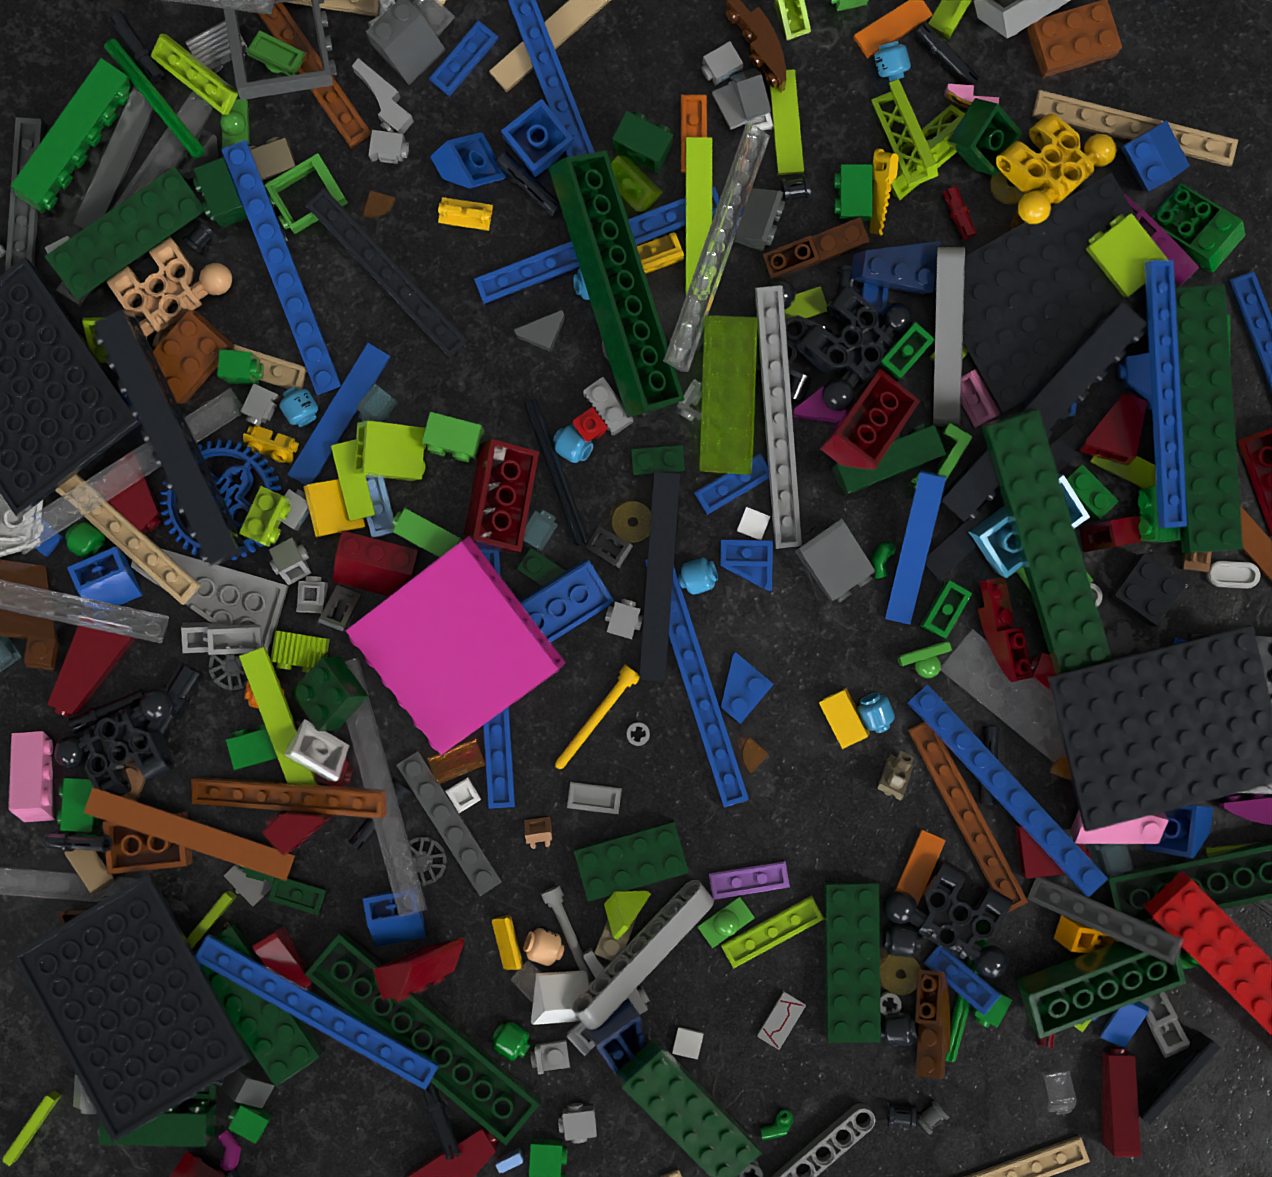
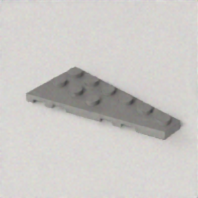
M162 549L201 584L200 588L187 601V606L213 624L261 625L262 647L265 646L269 654L288 585L220 565H209V562L205 563L196 558ZM132 560L131 567L133 569H135L137 572L148 578L156 585H159L161 588H163L158 582H156L148 573H146L138 564H136Z

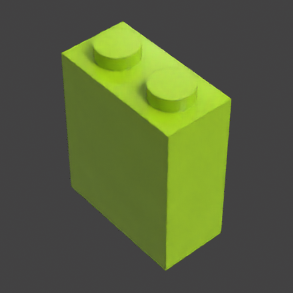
M1132 213L1126 217L1121 214L1109 223L1112 228L1105 234L1102 231L1095 234L1088 240L1091 245L1086 248L1087 252L1124 298L1130 296L1146 283L1145 262L1168 260Z
M375 421L358 422L354 475L407 481L422 480V475L425 472L423 454L426 446L422 443L425 428Z

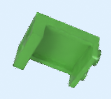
M951 423L942 428L939 433L940 439L950 446L946 451V455L943 456L933 472L945 475L946 479L972 439L971 435ZM920 473L916 474L911 479V482L915 483V489L917 487Z

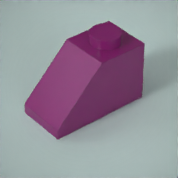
M822 387L792 411V417L839 423L846 410L833 411L827 408L822 401L821 393L824 388Z

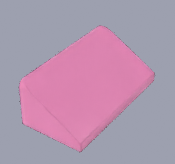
M978 369L963 375L961 404L973 427L976 428L1001 415V411Z

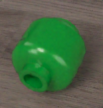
M88 522L72 525L65 536L67 548L84 560L105 551V535Z
M514 1022L501 1023L491 1038L493 1050L509 1061L516 1060L518 1056L524 1058L531 1047L527 1043L529 1033Z

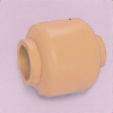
M537 928L534 932L530 931L527 935L523 950L526 952L529 960L550 966L555 960L561 959L564 945H561L559 934L543 928Z

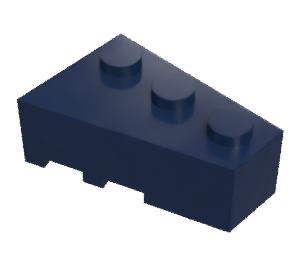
M941 241L866 250L854 254L850 280L915 295L931 293L934 289L937 253Z
M629 998L624 1000L599 1027L595 1029L585 1027L592 1041L614 1073L620 1070L644 1048L645 1039L641 1031V1017Z

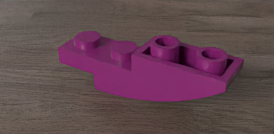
M1124 194L1140 225L1166 258L1173 260L1174 281L1181 286L1199 267L1143 209H1140Z
M1250 793L1249 798H1240V795L1237 794L1224 796L1223 801H1216L1217 807L1230 814L1262 824L1272 825V796Z

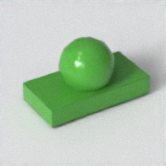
M260 30L247 49L248 56L264 63L271 72H283L289 76L297 73L306 58L305 52Z
M236 99L228 115L221 113L220 125L223 148L244 140L248 142L250 147L247 99Z
M944 641L898 655L897 660L899 666L916 662L915 668L917 673L921 677L929 679L937 676L940 672L941 663L937 655L950 652L952 648L950 642Z
M738 896L697 927L711 947L714 948L729 936L734 935L755 917L741 897Z

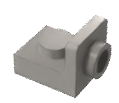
M567 1040L536 1044L535 1052H531L532 1068L537 1067L538 1074H543L544 1071L569 1068Z

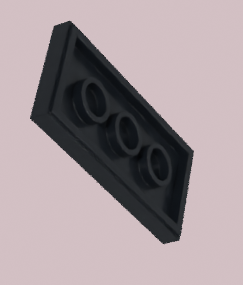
M1198 1032L1189 1041V1048L1180 1051L1138 1097V1113L1142 1120L1150 1125L1221 1048L1215 1041Z

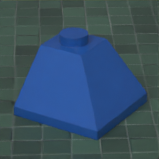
M483 132L448 140L430 156L442 179L469 189L507 177L504 170L495 164L497 158Z
M1150 354L1132 355L1123 358L1121 363L1118 364V377L1122 379V386L1130 393L1139 395L1141 399L1148 400L1146 408L1152 410Z
M1193 804L1164 812L1168 823L1159 844H1146L1145 850L1194 858L1210 834L1213 807Z

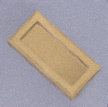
M74 850L64 852L91 895H94L115 881L112 875L107 873V868L96 851Z

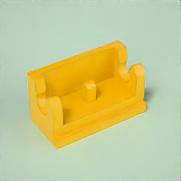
M674 232L637 246L645 274L684 260V253Z
M847 687L819 702L842 749L869 736L870 733L864 728L858 715L857 707Z

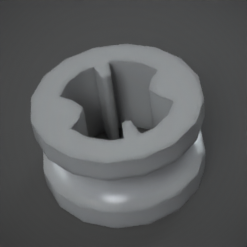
M633 723L627 729V739L631 744L641 746L649 740V729L644 723ZM638 726L642 727L641 731L645 730L646 736L641 737L640 741H634L635 737H631V731H635Z
M886 991L880 994V1012L883 1015L900 1012L901 1001L895 993ZM888 997H892V1001L896 1003L894 1008L891 1007V1010H886L885 1005L882 1004L884 999L888 1001Z

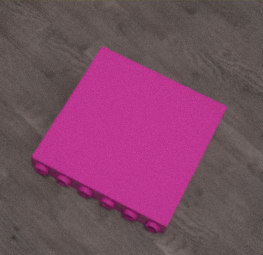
M470 536L346 630L351 643L361 650L368 665L378 672L382 683L391 689L397 697L398 704L407 710L412 717L414 725L423 731L428 738L430 746L437 750L440 755L444 754L554 674L566 663Z

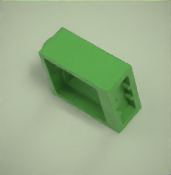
M318 153L265 184L273 208L277 206L282 213L278 216L279 220L286 230L291 228L294 234L319 219L311 212L295 222L278 192L316 170L329 193L341 206L348 203Z
M404 509L402 513L399 511L391 524L394 526L392 532L440 558L462 542L461 538L407 509Z

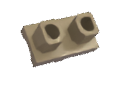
M900 751L897 756L890 754L877 789L883 791L886 795L892 794L901 801L913 769V756L903 751Z

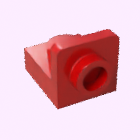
M593 407L572 422L585 442H589L594 438L598 439L608 429Z

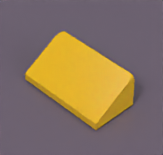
M506 915L492 919L503 968L506 970L521 969L523 961L511 916Z

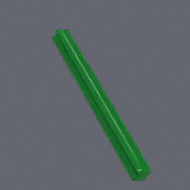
M114 38L104 44L106 51L195 159L203 155L205 152L203 146Z
M985 919L979 920L975 926L976 931H986L989 926L988 921ZM988 938L976 940L975 943L985 947ZM967 957L965 964L978 974L975 961ZM958 993L950 1019V1052H946L945 1061L948 1062L956 1061L970 1003Z

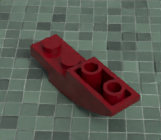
M1001 577L981 581L980 586L985 607L978 608L979 617L985 637L998 665L1010 682L1033 678L1023 626L1015 627L1006 578Z

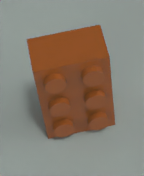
M1100 0L1041 18L1037 22L1032 23L1027 29L1042 78L1115 57L1122 49L1108 0Z
M188 310L154 349L153 353L177 403L186 404L218 367L219 351H232L235 345L199 312Z
M188 811L173 813L188 819ZM110 821L103 822L104 835H109L113 840L111 850L106 852L108 874L182 867L193 863L192 850L190 848Z

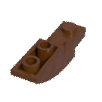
M726 0L725 14L731 23H736L741 28L744 39L750 43L749 59L756 68L760 67L770 86L773 88L776 86L780 92H783L786 86L784 55L779 39L768 18L760 7L750 12L741 0Z
M859 217L817 235L807 236L763 254L771 279L847 254L850 250L870 243L862 218Z
M918 970L915 1023H919L916 1076L944 1079L946 1052H950V1006L945 972Z

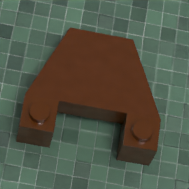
M0 560V636L28 639L24 663L27 667L54 671L59 643L46 566Z

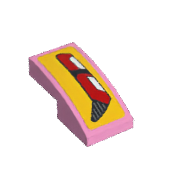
M948 84L944 90L945 97L969 109L975 98L999 104V97L973 96L974 85Z

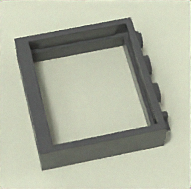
M222 0L236 87L241 100L334 85L332 76L337 75L334 59L329 60L328 51H333L330 35L325 36L324 28L329 27L326 11L321 12L320 4L324 3V0H311L323 71L248 82L237 10L296 0Z

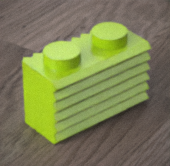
M275 631L271 662H277V668L292 670V665L302 666V672L308 673L322 657H327L330 639Z

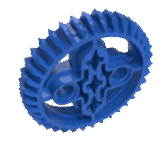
M222 440L216 441V448H214L211 441H207V450L201 444H198L204 459L215 456H230L245 462L243 466H230L220 478L212 474L216 484L222 486L220 489L221 495L224 497L226 505L240 532L244 523L237 521V513L243 509L249 513L252 506L244 498L253 485L251 469L258 473L264 487L273 492L282 490L280 485L273 486V483L277 482L279 477H269L274 472V468L268 467L264 469L268 464V460L264 458L258 462L261 456L259 452H255L250 456L252 453L251 447H246L242 452L243 444L240 442L235 445L234 449L231 440H227L225 448ZM235 475L239 476L240 480L243 481L241 485L235 484L233 479ZM162 490L161 495L167 496V500L160 501V505L168 506V509L161 511V514L163 516L170 515V518L165 520L164 524L167 526L174 525L169 530V533L174 535L179 532L175 541L180 543L186 540L182 548L188 550L193 545L191 554L197 555L199 553L198 548L201 546L197 538H192L180 519L175 503L177 496L174 490ZM248 537L244 539L246 547L252 553L256 552V548L253 545L255 542L257 545L263 546V544ZM247 552L242 553V554H240V555H241L242 557H246V556H247Z

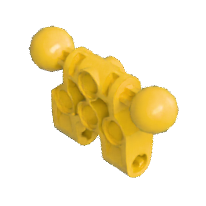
M1048 113L1029 130L1031 140L1041 152L1035 153L1022 142L1015 141L996 157V165L1019 190L1028 192L1019 200L1018 214L1029 224H1039L1050 215L1051 203L1058 204L1065 197L1072 194L1081 183L1093 174L1094 166L1103 167L1113 161L1117 151L1116 143L1105 134H1096L1086 141L1083 153L1080 150L1079 134L1057 115Z

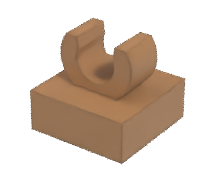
M1212 551L1183 553L1181 569L1209 572Z
M550 817L524 820L526 844L530 843L531 848L536 849V842L545 841V846L549 847L552 840Z

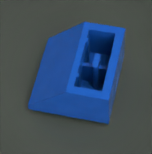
M113 547L67 567L77 592L94 616L143 596L126 554L119 547Z
M418 886L370 894L363 898L367 925L375 947L427 937Z

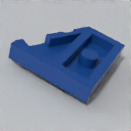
M721 540L720 566L767 591H772L773 541Z
M735 652L732 656L720 707L741 724L774 684Z

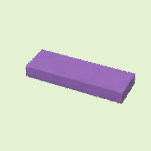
M786 861L709 873L713 900L790 887Z

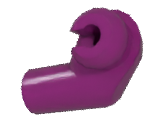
M227 1129L217 1137L225 1148L223 1159L220 1160V1167L225 1171L234 1169L237 1166L241 1153L240 1145Z

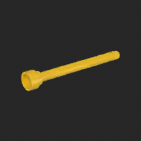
M626 664L619 671V681L556 760V768L563 769L627 686L631 687L632 684L635 685L639 681L640 675Z

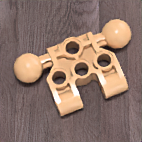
M169 236L149 250V253L159 266L158 273L149 275L145 282L141 283L133 271L126 266L106 280L126 311L134 313L138 317H145L139 324L147 338L154 331L161 334L167 328L178 323L188 310L193 311L202 305L200 299L207 294L221 295L226 293L231 287L232 275L225 265L211 263L201 270L199 281L193 285L196 271L174 240ZM185 269V274L182 277L175 278L178 270ZM160 283H164L163 290L159 293H154L155 287ZM142 298V304L137 308H133L134 301ZM173 304H178L177 311L169 314V307Z

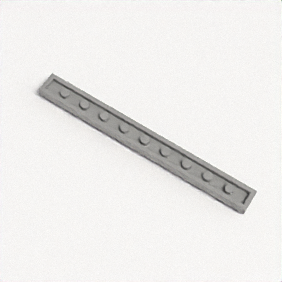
M783 286L755 288L774 546L776 549L802 546Z

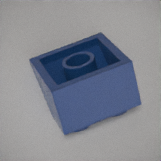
M542 99L501 130L503 139L528 168L534 178L554 164L574 141V138Z
M1167 120L1119 146L1143 192L1151 191L1190 167Z

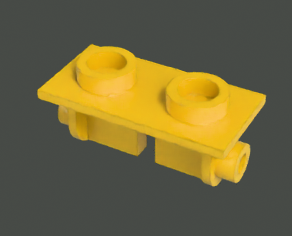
M442 197L438 208V213H440L438 223L489 231L493 205Z
M257 425L254 427L249 426L247 434H243L244 447H251L252 453L259 452L260 454L272 457L277 462L293 464V452L296 453L299 443L295 442L294 438L278 433L274 441L270 440L273 431Z

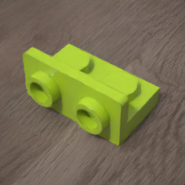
M260 486L239 534L270 547L271 542L275 543L280 535L281 529L278 527L281 520H285L291 511L292 505H289L291 499Z

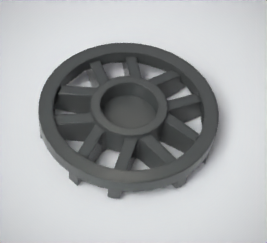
M217 654L211 655L209 673L218 686L227 690H239L246 687L248 680L243 683L241 674L246 673L240 658L236 654H225L227 658L224 660L217 656ZM214 659L221 663V665L213 668ZM223 669L224 674L217 678L214 672ZM228 676V685H225L221 680ZM233 676H237L239 685L233 686Z
M424 836L416 837L402 847L399 853L398 865L400 872L408 882L426 886L436 882L443 875L447 866V855L443 846L435 839ZM421 841L419 851L411 844ZM424 841L431 843L428 851L423 850ZM434 845H436L441 853L431 854ZM407 848L415 853L413 857L404 853ZM403 857L411 861L405 867H403ZM442 857V864L433 863V858ZM413 866L416 871L409 876L405 870ZM432 867L441 868L437 876H435ZM427 870L432 877L428 881H426L424 872ZM420 872L422 881L415 880L413 877Z

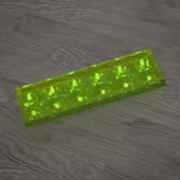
M705 315L700 471L752 474L758 317Z

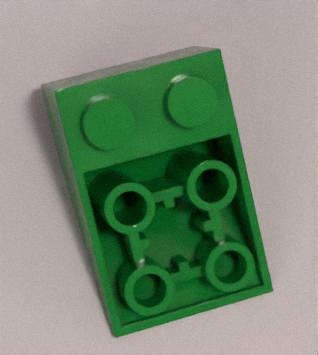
M1182 183L1179 184L1151 217L1197 265L1210 273H1213L1246 235L1242 219Z

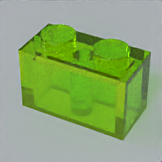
M617 156L611 163L620 195L636 211H647L663 193L628 157Z

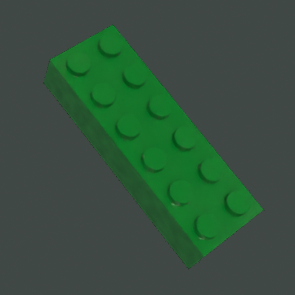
M100 58L11 184L16 197L42 214L46 209L50 211L58 200V197H56L57 193L61 188L65 190L72 181L71 173L76 167L81 168L87 159L86 152L90 146L94 148L99 143L102 137L100 132L105 125L109 127L117 116L115 111L119 105L124 106L131 95L127 75Z

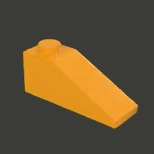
M1063 915L1060 917L1054 939L1068 950L1079 953H1089L1119 942V940Z

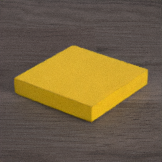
M339 479L304 486L316 537L366 527L364 518L352 522L349 520Z

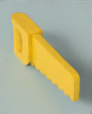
M883 149L875 150L872 167L874 185L872 218L870 219L869 232L877 235H883L882 229L884 228L883 222L886 220L885 214L887 213L886 207L890 198L889 192L891 191V184L897 177L899 160L897 154L884 152ZM884 163H887V167L883 171Z

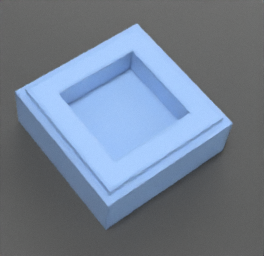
M521 1147L497 1158L496 1167L499 1173H503L523 1163L524 1153Z

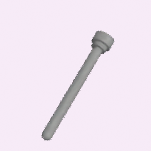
M560 885L547 889L541 893L543 901L553 908L580 971H586L590 985L595 979L583 957V951L563 908L562 896L564 895Z

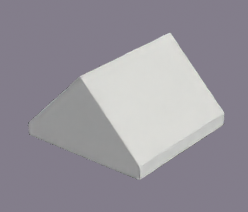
M304 719L283 755L328 781H337L349 745L326 731H317L312 723Z
M586 971L536 973L531 1023L535 1025L581 1021L572 1011V1005L589 986Z

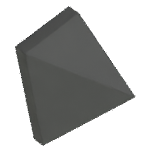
M202 128L195 138L205 149L204 154L195 159L186 150L175 165L181 176L186 179L197 177L194 168L219 159L217 137Z

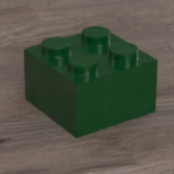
M975 98L948 142L973 170L996 176L999 171L996 165V157L1015 141H1018L1023 132L998 103Z
M626 111L612 138L613 151L659 174L672 149L673 134L670 133L671 130L660 123L654 125L648 122L647 117L639 112L634 111L632 114Z
M224 158L194 168L197 177H194L193 181L198 193L201 192L206 200L202 202L206 215L211 218L212 222H217L223 228L248 218Z
M322 657L291 691L317 731H338L369 697L342 657Z

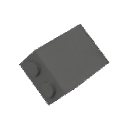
M398 0L366 31L373 50L408 85L445 51L444 46L422 13L409 0Z
M840 519L795 551L830 602L835 599L841 602L851 595L849 589L856 584L861 588L872 580L870 575L875 572L843 519Z

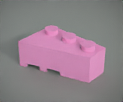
M43 731L12 733L9 810L23 822L55 820L51 759L54 746L52 739Z
M1078 810L1070 833L1075 844H1159L1168 819L1165 813L1162 812L1086 832L1084 831Z

